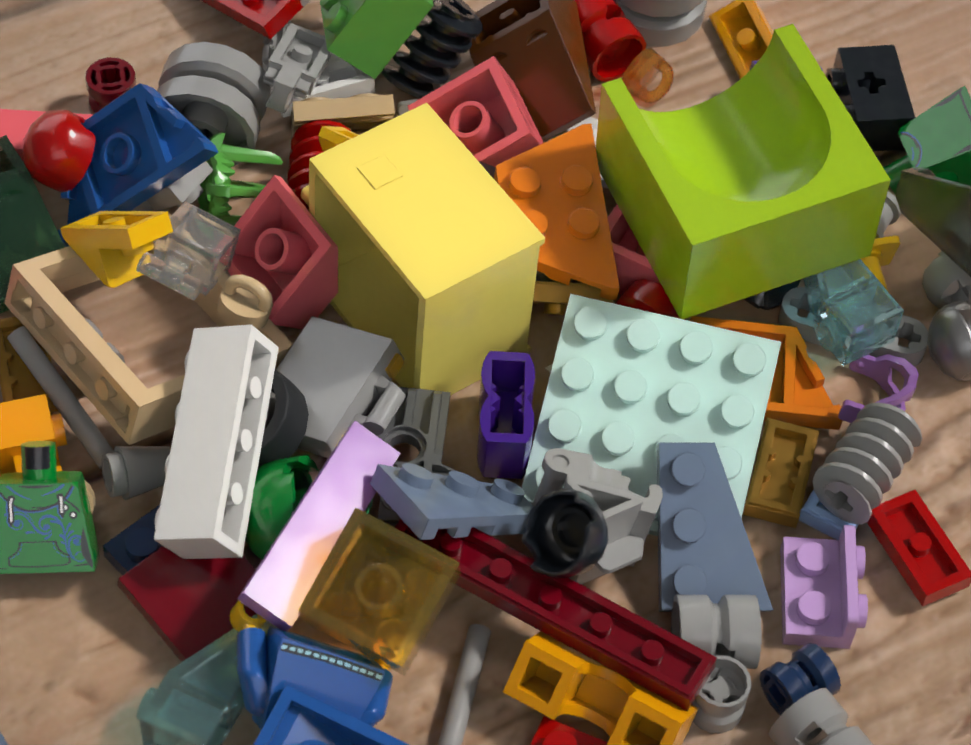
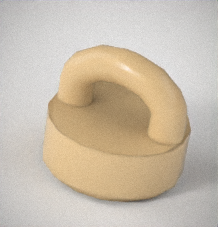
M232 275L227 278L217 304V313L221 320L229 326L251 324L259 330L268 322L273 306V298L266 286L258 280L246 275Z

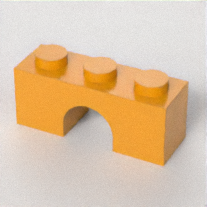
M541 631L525 641L503 690V693L553 720L559 715L568 714L596 724L610 736L607 745H682L699 709L691 705L689 710L686 711Z

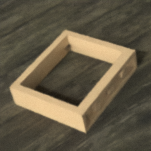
M168 213L173 232L153 241L154 249L145 252L147 262L150 263L157 260L219 327L229 326L221 320L217 313L218 300L229 276L194 240L192 235ZM68 246L13 264L5 305L126 443L131 445L175 427V409L180 402L185 375L147 389L62 294L63 292L100 280L77 253ZM268 319L267 324L259 329V331L279 347L275 369H277L293 344L285 333Z

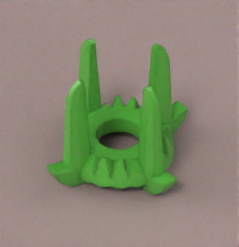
M223 132L217 133L209 139L216 146L218 153L206 161L213 171L200 184L204 191L198 197L200 216L195 217L198 229L206 238L212 241H216L214 230H231L242 217L230 215L228 211L232 207L227 203L229 198H256L266 186L259 183L231 180L229 177L235 174V170L231 169L234 166L232 161L283 164L279 156L269 151L222 144L226 134Z

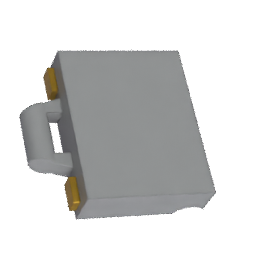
M314 316L310 318L277 368L305 396L309 412L306 433L297 449L329 458L348 427L354 421H357L375 435L382 434L406 398L402 390L391 382V379L396 377L405 363L404 357L393 339ZM273 392L270 394L265 429L269 425L275 411L276 398Z

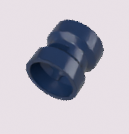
M808 643L793 652L791 661L788 663L776 662L761 671L759 677L765 697L780 716L791 705L810 692L820 688H827L832 695L840 692L841 688L840 677L832 660L822 648L813 643Z

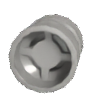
M676 594L672 603L671 633L713 656H729L737 659L747 669H756L761 653V615L758 598L756 595H723L718 603H712L708 595Z
M827 688L817 689L796 701L775 721L768 734L776 745H873L858 726H846L849 716Z

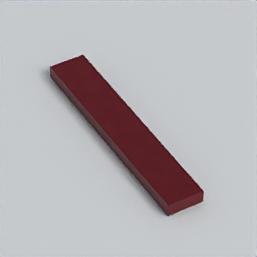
M400 519L388 535L387 548L686 711L689 710L715 668L717 657L570 578H551L534 572L530 567L535 562L533 558L475 527L471 528L468 537L453 538L447 533L448 529L445 528L438 529L434 539L420 540L406 523Z

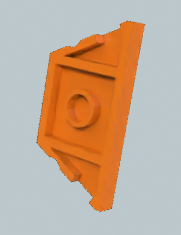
M592 124L580 125L496 165L494 180L545 237V244L541 245L539 250L537 271L544 273L551 280L568 286L572 279L601 289L600 297L608 300H617L620 286Z
M699 316L691 317L689 321L781 342L763 422H766L768 417L799 426L840 430L843 421L839 418L841 406L839 404L833 405L823 387L825 378L817 363L808 356L806 351L807 345L797 327Z

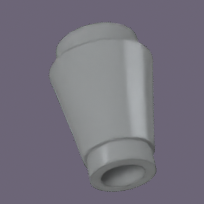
M115 446L114 452L103 454L101 461L102 474L109 496H122L124 500H128L164 486L166 477L165 462L170 454L171 447Z

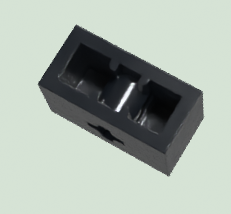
M895 45L838 48L834 66L827 69L826 77L872 151L905 150L898 132L902 126L916 117Z

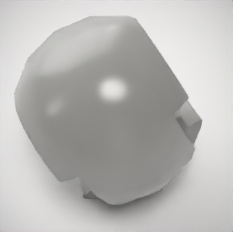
M946 249L938 253L939 257L934 259L927 269L925 268L923 273L922 285L928 300L939 309L947 304L959 301H966L968 305H971V251L962 249Z

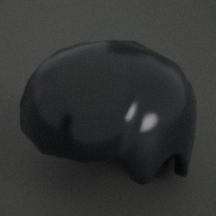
M564 488L545 494L540 498L529 512L527 533L522 537V543L530 550L535 561L530 565L531 569L536 573L551 578H569L590 571L603 558L609 540L605 517L595 500L582 491Z

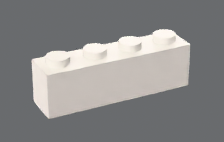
M251 324L193 329L190 350L185 357V376L181 398L175 409L176 424L170 454L165 462L166 477L160 507L155 515L154 535L156 542L183 559L242 558L279 349L277 345Z

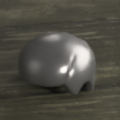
M966 301L950 303L940 308L931 320L927 337L932 359L944 374L956 380H971V305H968Z

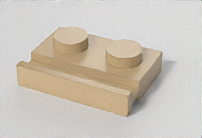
M365 93L348 98L329 99L326 97H312L301 101L292 102L293 107L290 120L292 136L299 127L316 120L338 122L350 128L352 132L368 131L393 119L395 115L393 94L378 95Z

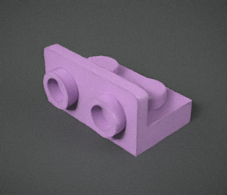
M843 525L839 540L784 536L780 547L783 644L805 646L808 643H813L819 647L850 649L857 628H865L868 616L867 595L858 594V579H863L866 553L864 546L856 545L855 526Z

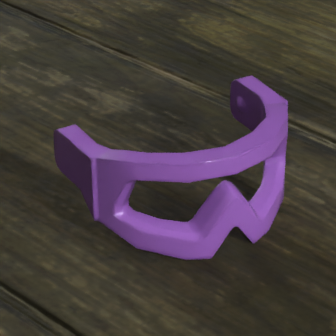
M860 351L854 352L849 364L850 370L874 379L889 396L877 402L891 404L905 411V401L911 400L917 387L916 383L919 376L917 369L906 359L886 354L874 357ZM892 367L904 377L903 389L900 391L892 381ZM845 400L840 408L839 418L852 423L856 420L860 409L865 405Z

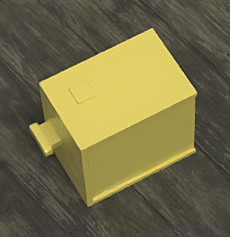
M428 103L418 106L309 159V185L302 189L301 198L309 206V212L338 246V293L330 304L349 327L394 340L405 362L396 377L391 379L398 387L451 392L452 395L481 379L482 365L489 351L530 353L531 347L528 345L536 273L540 246L545 244V237Z

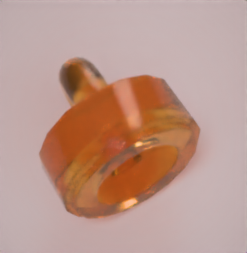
M646 48L631 62L624 72L622 80L632 95L637 96L646 103H654L661 100L669 92L674 82V71L664 57L654 49ZM661 72L662 79L658 87L652 91L647 90L646 87Z

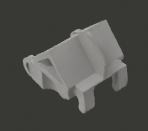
M560 448L548 450L542 461L544 475L532 505L535 506L543 495L560 490L564 485V489L578 490L590 495L600 507L608 528L609 540L603 558L590 571L569 578L582 585L623 567H634L635 562L641 560L643 556L644 541L662 501V488L656 484L650 485L644 498V496L629 491L628 486L631 479L622 476V471L599 466L593 460L592 455Z

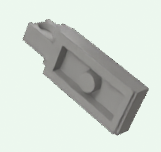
M290 23L269 58L263 75V83L273 87L266 107L285 114L294 95L306 99L307 95H311L332 55V52L327 50L325 36Z

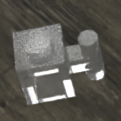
M185 201L170 217L173 232L153 241L155 245L153 255L145 252L138 262L136 271L194 301L199 294L206 296L230 269L241 229Z

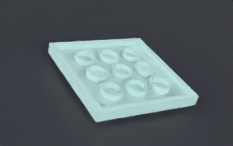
M570 294L522 489L525 491L524 497L531 504L533 503L544 475L542 461L546 452L553 448L590 454L599 466L622 471V476L631 479L628 486L629 491L645 498L649 486L652 484L657 485V444L659 442L715 443L742 518L781 342ZM657 513L648 534L658 536Z

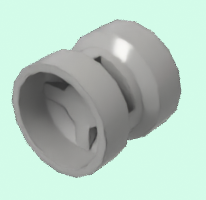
M715 655L717 657L715 668L692 705L699 708L693 723L700 729L710 733H724L732 730L741 721L751 690V676L747 668L737 659L729 656Z

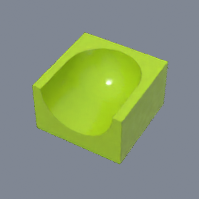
M794 24L774 29L772 39L765 53L755 66L738 82L713 98L688 108L668 112L646 111L637 107L622 78L601 85L596 138V153L600 174L680 319L704 313L871 255L891 179Z

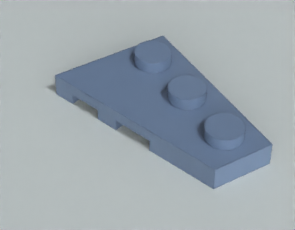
M659 442L657 444V485L662 488L663 492L662 501L657 510L659 612H672V603L676 594L708 595L712 603H718L723 595H756L760 612L774 611L715 443Z
M404 463L401 468L378 464L370 482V485L420 540L434 539L437 530L445 528L448 529L447 533L453 538L468 537L472 527L491 536L526 534L529 512L534 507L524 497L525 491L517 484L508 480L495 479L493 483L481 482L458 471H450L448 476L434 474L412 463Z

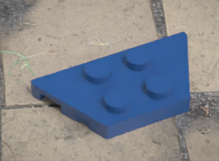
M141 83L137 84L85 120L84 124L81 123L86 129L94 133L96 143L92 161L83 179L72 190L61 193L62 199L69 200L67 225L99 211L133 210L218 153L216 146L153 87ZM58 229L57 239L59 245L68 247V243L62 237L61 230Z

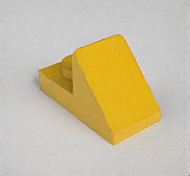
M99 211L60 228L63 239L104 285L109 288L118 287L146 274L149 271L145 252L154 249V240L173 232L168 211Z

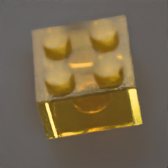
M355 507L300 605L298 613L303 622L405 676L461 574L460 562Z

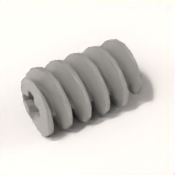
M877 402L867 404L860 409L856 420L848 426L845 435L837 441L835 449L827 455L824 465L815 472L813 486L820 502L841 520L860 525L868 522L871 518L872 509L880 505L883 497L882 494L891 489L893 479L902 473L903 464L911 460L914 453L913 447L920 446L922 434L919 426L904 410L891 404Z

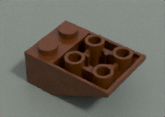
M495 0L475 12L482 22L483 30L478 37L471 38L472 46L469 52L474 66L493 56L514 81L543 142L596 114L576 1Z

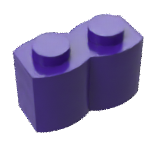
M489 351L484 359L479 395L478 414L480 421L477 446V463L483 477L522 479L525 476L534 430L532 401L535 367L528 353Z

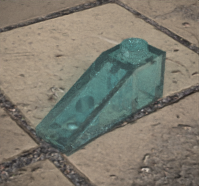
M861 259L803 278L812 326L821 346L831 351L843 366L894 342L904 310Z
M255 614L251 618L258 619V616ZM266 621L261 629L267 634L269 626L274 625ZM232 629L170 669L158 689L151 687L145 693L137 711V720L140 721L143 745H222L245 707L237 673V634L239 632L236 629Z

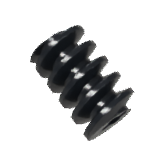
M439 0L442 3L440 7L433 4L434 6L427 13L431 21L427 22L422 19L415 28L421 36L418 38L410 35L404 42V45L410 52L398 50L392 57L400 67L396 68L392 65H386L382 70V74L389 82L410 95L422 98L438 89L440 84H445L451 77L450 69L456 68L462 61L460 53H467L472 46L471 38L478 37L483 30L479 17L463 0Z

